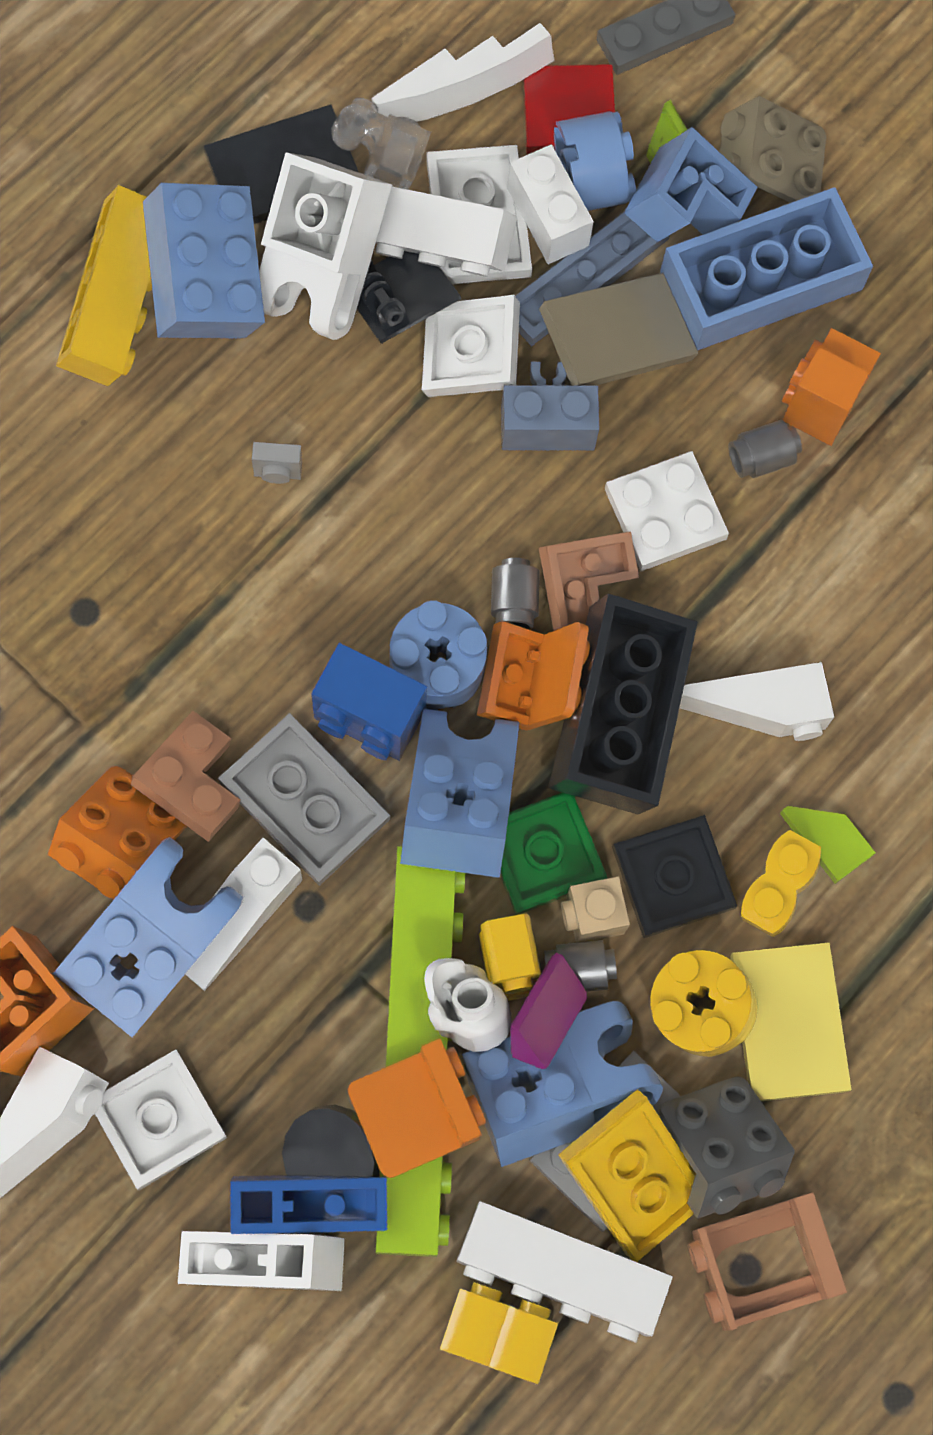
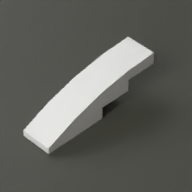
M539 23L504 48L494 36H491L457 60L445 48L371 98L378 124L382 129L430 119L474 104L515 85L554 61L550 33Z

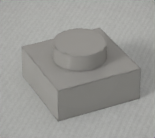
M253 442L252 465L254 476L262 477L264 481L275 484L287 483L290 479L301 480V445Z

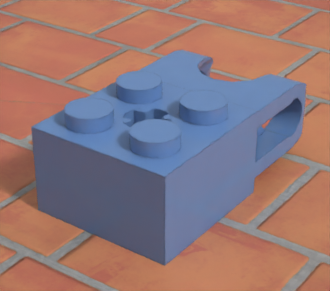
M423 709L405 820L400 864L499 878L506 840L519 722L495 719V725L489 735L482 739L467 740L456 736L448 728L447 712Z
M171 837L164 839L53 973L131 1037L137 1033L233 917L244 898L233 888L225 887L204 905L190 906L179 901L171 890L170 876L176 864L183 857V849ZM129 953L135 955L138 961L134 966L139 970L124 968L120 963L121 959L118 958V955L123 958Z
M612 1001L579 1012L546 1069H540L512 1058L511 1037L506 1038L497 1047L488 1051H469L462 1054L470 1089L486 1120L485 1127L501 1167L576 1140L637 1089L647 1097L652 1106L658 1102L663 1087L651 1066L641 1063L617 1067L606 1063L603 1059L605 1054L626 1043L631 1035L633 1020L623 1003Z

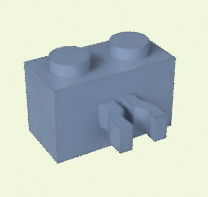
M531 362L530 380L532 386L504 385L501 404L502 450H595L599 433L598 386H564L567 374L562 362H557V377L553 379L552 386H546V379L540 374V362Z

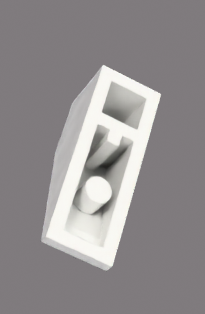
M822 662L684 685L680 708L777 737L793 735L796 741L809 740L823 734L822 730L826 729L834 718Z
M262 838L214 895L216 896L222 888L231 887L244 898L237 912L185 973L187 977L204 991L302 882L301 869L266 839Z
M39 1046L0 1117V1198L85 1129L91 1116L101 1106L103 1093L109 1084L108 1082Z
M182 1231L178 1284L342 1291L345 1238L305 1234H231L227 1232Z

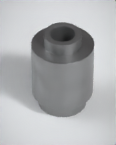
M783 420L740 433L737 440L729 442L728 446L733 467L741 478L748 475L756 478L797 463V453L802 451L801 439L794 426L788 427Z
M507 558L502 560V565L492 569L491 615L496 618L495 624L504 621L529 630L534 627V619L539 616L540 571L530 566L529 560Z
M603 940L556 945L557 950L544 951L546 965L555 952L563 955L586 992L608 990V980L617 979L614 949L604 950Z

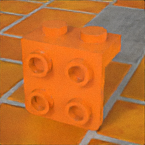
M504 621L494 624L477 716L493 721L495 719L519 722V729L526 731L570 718L578 708L582 696L579 683L582 666L586 662L590 650V643L587 640L588 626L576 622L547 634H541Z
M118 766L110 767L59 819L48 852V856L56 860L64 869L74 872L95 886L103 895L115 899L164 839L171 837L175 841L187 828L185 824L131 785L133 775Z
M440 1038L421 1046L420 1053L357 1079L348 1087V1095L378 1167L386 1178H394L472 1144L480 1140L482 1136L479 1126L486 1124L482 1109L475 1095L465 1097L458 1078L465 1076L460 1058L454 1047L445 1050Z

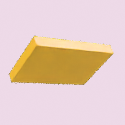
M638 1089L558 1154L622 1250L634 1262H638L694 1214L687 1202L696 1173L647 1097Z

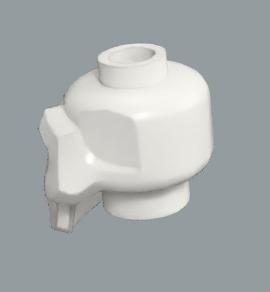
M444 958L435 960L428 965L425 972L426 991L430 1000L428 1014L435 1030H438L441 1036L451 1038L456 1044L473 1052L488 1051L501 1044L507 1038L512 1024L509 1002L503 990L488 980L486 972L482 968L472 964H464L463 960Z

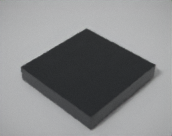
M705 815L614 843L612 846L643 938L725 913L737 907Z

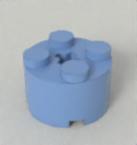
M609 111L557 121V127L554 128L555 152L587 210L590 211L630 202L636 192V186L632 173L628 174L626 161L633 160L634 150L630 133L623 132L619 112Z
M427 601L411 610L398 622L390 641V668L427 686L426 709L438 710L462 705L480 687L485 670L487 638L479 623L468 612L451 604ZM442 652L446 654V660L439 658L435 663L429 660L430 653L436 655Z

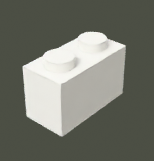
M552 144L510 162L507 189L547 264L589 247L594 221Z

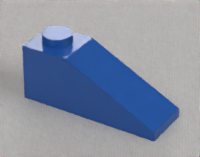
M302 1175L233 1176L230 1181L231 1234L387 1231V1178Z

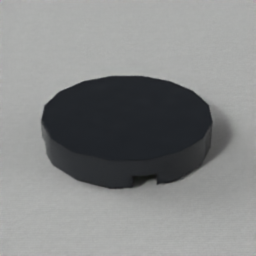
M335 1104L317 1106L295 1119L285 1135L282 1156L286 1175L379 1177L380 1169L356 1112Z

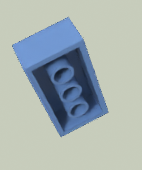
M834 187L667 247L660 273H664L696 349L700 350L861 291L869 277L873 264Z

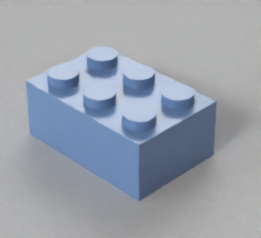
M160 183L143 201L158 338H246L265 323L250 187Z

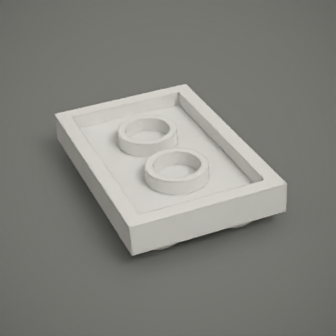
M517 145L427 152L426 162L431 195L501 208L517 216L505 272L489 269L488 277L461 271L462 263L446 260L445 268L440 267V269L451 284L531 278L532 264L527 225L507 189L510 162L519 159Z

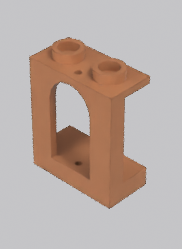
M813 1192L691 1231L694 1241L687 1244L689 1255L697 1273L704 1271L710 1288V1292L704 1293L705 1304L712 1322H721L723 1331H731L739 1326L847 1293ZM794 1226L810 1275L747 1296L737 1297L728 1294L716 1263L720 1253L732 1245Z

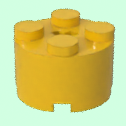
M696 950L677 954L658 973L651 990L650 1004L654 1023L669 1041L693 1055L712 1057L725 1053L742 1043L748 1037L755 1024L757 1001L749 979L733 961L716 952ZM706 992H709V998L715 1002V1007L713 1010L704 1009L701 1016H699V1010L693 1003L696 997L703 998Z

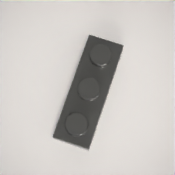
M666 0L598 30L596 40L609 63L613 64L614 72L616 75H619L732 25L736 14L727 0Z

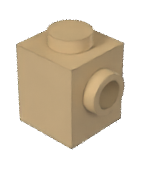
M619 877L570 886L566 895L567 901L561 902V911L566 931H574L576 943L624 935L630 926Z

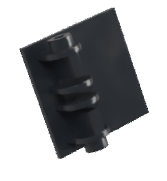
M404 251L402 259L389 256L375 265L372 260L370 261L357 311L380 344L461 299L460 294L440 267L418 262L419 254Z

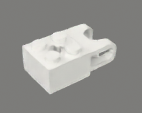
M285 153L261 245L266 246L259 270L264 314L272 317L287 314L293 309L302 289L306 288L311 298L309 323L312 329L319 335L332 340L339 339L348 333L354 320L392 184L315 157Z

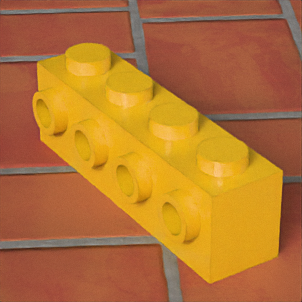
M120 185L103 202L56 367L105 386L112 384L121 375L126 376L132 367L136 351L130 348L134 333L138 334L147 316V308L142 306L145 293L152 290L143 201L147 197Z

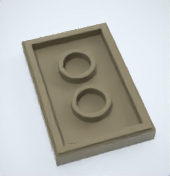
M664 273L547 300L539 308L572 386H596L689 362L699 354Z

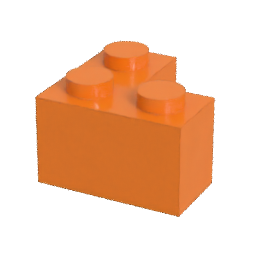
M833 328L830 329L823 343L815 339L805 359L802 358L789 382L790 385L781 401L789 405L783 421L832 446L881 353Z
M14 926L9 928L0 937V992L4 996L0 1001V1071L22 1077L39 1046L50 1051L95 1008L53 974L60 964L39 938Z

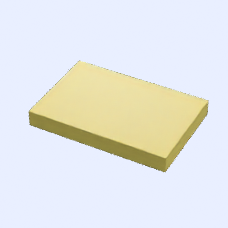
M830 943L732 953L730 955L731 961L749 979L757 1001L755 1024L748 1037L742 1042L747 1081L760 1101L851 1091Z

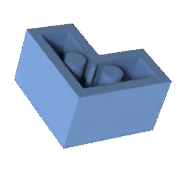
M691 127L658 149L624 213L656 242L688 224L693 225L701 234H706L741 220L757 186Z

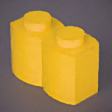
M791 830L781 835L768 854L766 873L756 879L745 894L741 908L743 921L772 937L781 933L794 915L797 905V894L804 891L811 884L818 872L821 861V847Z
M520 914L484 922L480 926L479 940L488 980L503 990L508 1001L527 997L530 994V989L534 987L541 975L530 916L528 914Z
M473 1282L470 1292L460 1289L440 1349L539 1384L558 1323L548 1320L551 1309L523 1299L519 1309L499 1302L502 1292Z

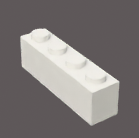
M391 187L375 243L377 245L375 252L402 259L404 251L419 254L418 262L445 268L446 260L462 263L461 271L488 277L489 269L505 272L517 216L501 208Z
M479 1201L456 1261L466 1266L463 1273L464 1276L492 1286L495 1277L514 1284L511 1294L538 1305H540L543 1296L562 1303L559 1313L587 1324L591 1315L610 1322L607 1332L635 1343L639 1334L646 1337L653 1335L673 1276Z

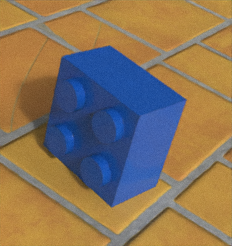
M338 643L311 693L314 719L319 721L318 727L336 738L343 739L346 734L362 742L361 748L378 759L387 760L388 756L400 761L422 720L423 709H426L427 686Z

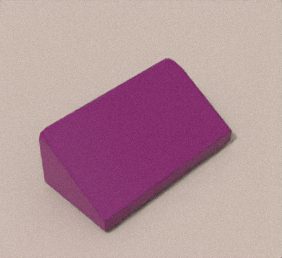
M555 952L551 956L510 1026L512 1058L540 1069H546L550 1065L587 999V993L563 955Z

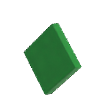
M562 792L509 812L500 876L516 915L566 897L570 886L608 879L573 795Z

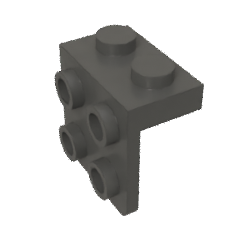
M732 1077L669 1100L661 1105L659 1111L660 1119L696 1173L687 1204L697 1219L715 1212L717 1214H725L737 1207L740 1202L758 1195L762 1198L771 1196L783 1187L795 1150L744 1078Z

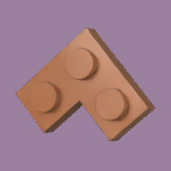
M631 531L539 547L553 631L576 622L586 625L589 607L600 600L598 585L639 578Z
M194 711L184 719L132 776L131 785L208 842L236 812L240 804L238 797L205 774L229 748L231 738Z

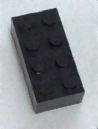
M609 593L589 607L586 625L589 628L587 640L590 643V650L581 671L579 683L582 690L581 701L572 716L564 719L549 789L637 815L659 806L698 621Z

